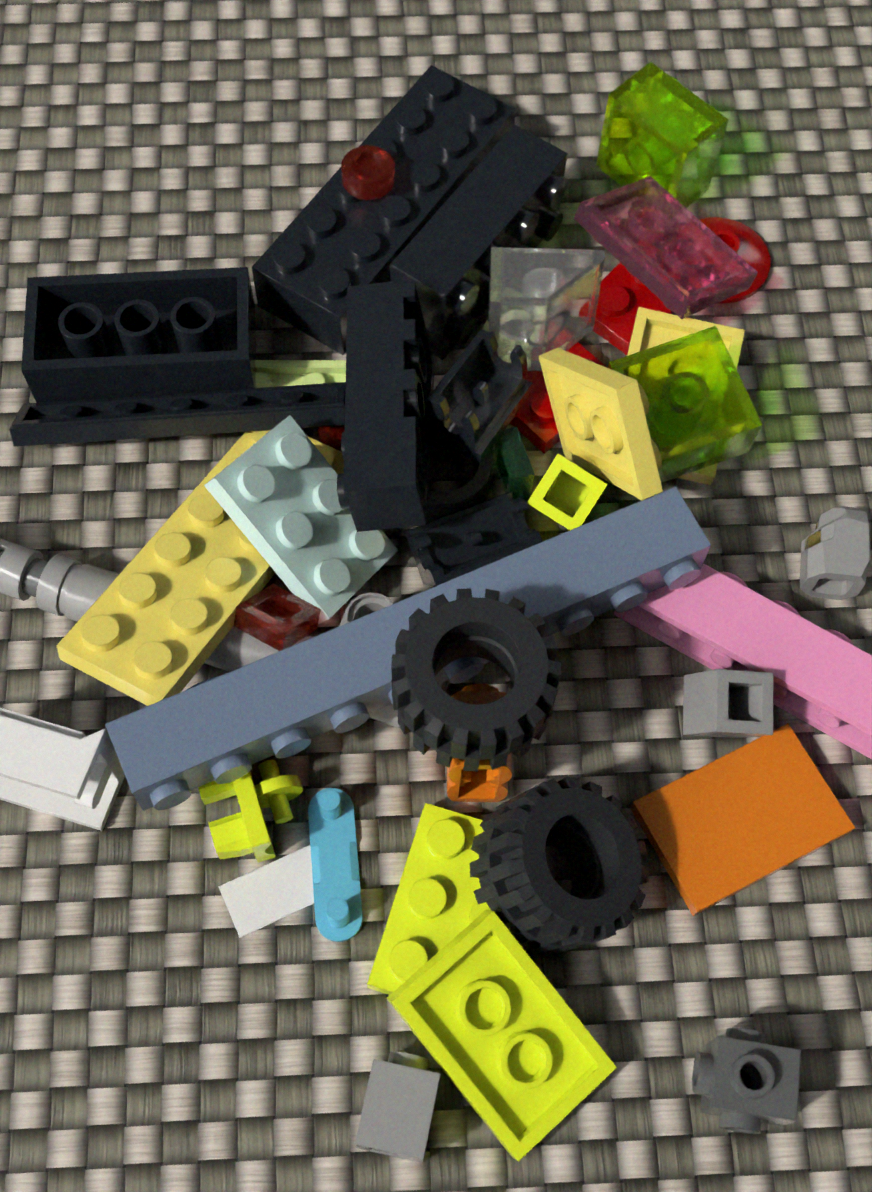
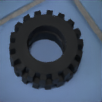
M471 588L457 589L456 600L448 602L444 594L430 599V613L427 614L418 608L409 617V631L401 629L395 641V655H392L391 680L393 709L398 710V724L404 735L410 732L413 733V746L424 755L430 748L436 750V763L446 767H450L453 758L465 760L463 771H478L479 760L489 759L492 769L505 766L509 753L512 752L519 759L530 750L533 738L539 741L546 730L548 719L552 714L561 678V662L555 661L558 646L554 635L543 637L546 622L538 613L527 618L524 615L526 603L514 596L509 604L500 602V591L486 589L485 598L472 597ZM464 657H478L487 659L504 670L513 688L497 701L480 705L467 704L448 695L438 684L435 677L443 667L454 660Z
M565 777L559 781H556L554 778L542 782L497 806L496 811L487 815L480 824L484 832L474 837L471 850L479 854V859L470 863V877L479 878L481 886L480 889L473 891L478 905L486 902L490 910L496 913L518 943L523 944L527 942L528 951L538 954L551 951L552 954L566 952L614 936L617 930L626 928L635 919L631 911L641 908L646 896L639 889V886L649 882V868L642 866L641 857L647 855L645 842H637L633 830L639 827L632 815L626 818L620 812L623 804L614 795L607 798L602 797V787L591 781L582 786L579 778ZM547 839L554 842L562 850L569 862L572 873L570 894L558 885L549 870L545 853Z

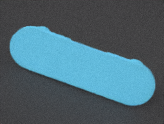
M326 788L317 792L310 800L308 806L315 921L323 937L333 942H344L353 938L359 932L363 921L354 805L346 792L337 788Z

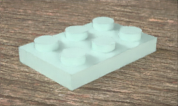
M289 415L204 486L316 623L319 624L330 619L398 550L382 530L357 532L350 509H342L339 504L337 495L338 474L291 415Z

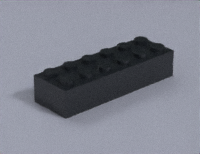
M431 65L252 266L257 305L343 355L346 352L347 287L391 281L390 264L515 124L516 109Z

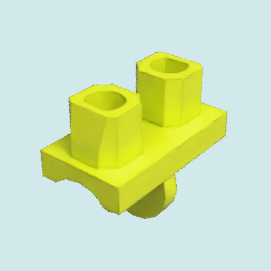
M267 760L258 765L262 782L254 785L251 772L249 771L243 777L229 783L217 784L214 780L198 787L204 805L235 795L238 799L241 812L208 822L215 850L220 859L240 857L254 853L257 862L260 863L276 857L261 808L271 807L276 824L285 823L293 819L288 801L296 798L303 791L299 776L292 774L280 776L276 760Z

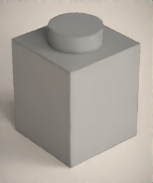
M714 669L684 675L683 735L725 738L773 735V673Z
M390 1051L388 1062L373 1059L355 1141L357 1149L423 1163L440 1073L427 1071L428 1059L397 1051Z

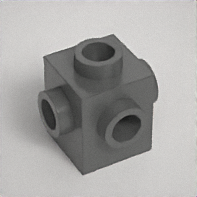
M727 1028L726 1037H716L706 1044L705 1053L698 1051L695 1056L692 1073V1091L694 1094L702 1095L700 1113L720 1116L719 1128L749 1134H761V1123L784 1126L797 1122L801 1050L766 1044L767 1034L760 1031L744 1028ZM740 1074L745 1079L746 1087L743 1085L740 1079Z

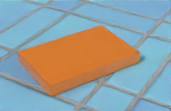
M788 723L774 730L773 735L762 736L634 801L630 807L692 916L705 911L848 835L855 829V826Z

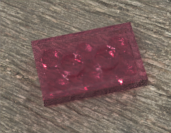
M651 176L580 202L574 220L591 234L597 243L606 248L626 267L631 275L638 278L669 310L673 311L681 319L749 289L758 274L752 266Z

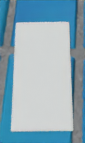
M310 845L218 886L239 938L314 904Z

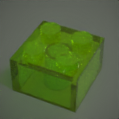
M649 62L609 93L596 166L670 223L709 190L729 119L719 113L715 107L707 104L680 84L676 78L668 75L654 63Z
M716 326L609 362V369L636 379L647 395L649 413L645 416L650 438L656 443L662 458V467L658 470L661 483L748 453L763 426Z

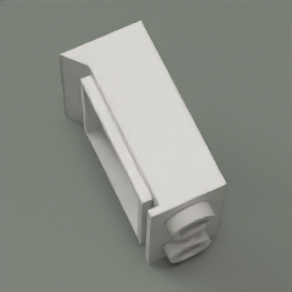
M0 708V800L103 831L125 777L106 728L85 736L83 732Z

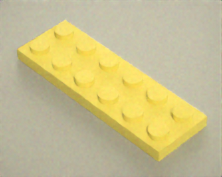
M270 430L246 431L57 644L60 660L147 706L176 695L185 688L275 574V571L204 486ZM308 437L337 474L344 473L342 452Z

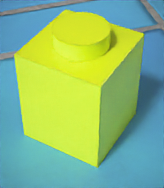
M557 454L527 504L568 530H572L583 524L608 483L563 455Z

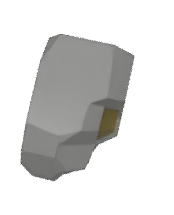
M840 505L820 515L815 531L801 542L800 590L811 597L845 600L858 596L866 584L870 562L869 521L864 510Z

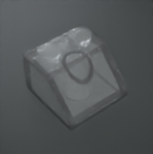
M491 247L487 331L495 333L499 345L497 353L502 360L512 363L510 353L516 345H520L527 357V371H542L539 355L556 348L567 351L594 329L605 261V250Z

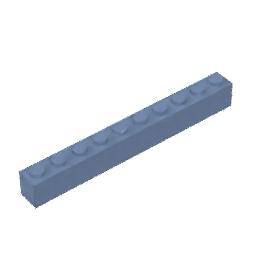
M675 486L643 501H639L108 722L105 726L131 792L143 811L154 807L156 810L169 809L186 801L191 796V790L214 780L217 784H225L237 780L252 769L251 764L274 754L277 758L295 755L311 744L312 738L332 729L336 733L353 730L369 719L370 713L390 704L393 705L391 664L392 655H395V641L401 629L409 631V617L418 608L427 614L430 613V599L444 594L448 602L456 600L457 589L471 588L472 597L485 598L486 589L500 591V602L509 604L514 596L526 603L524 615L527 618L536 613L539 614L546 622L543 637L551 636L558 632L562 636H569L589 626L593 622L594 617L613 608L617 613L628 611L641 604L648 597V593L664 586H668L670 590H675L691 583L701 574V567L711 544ZM478 657L460 658L443 667L435 678L438 684L449 680L452 684L461 683L477 675L484 668L483 664L490 661Z

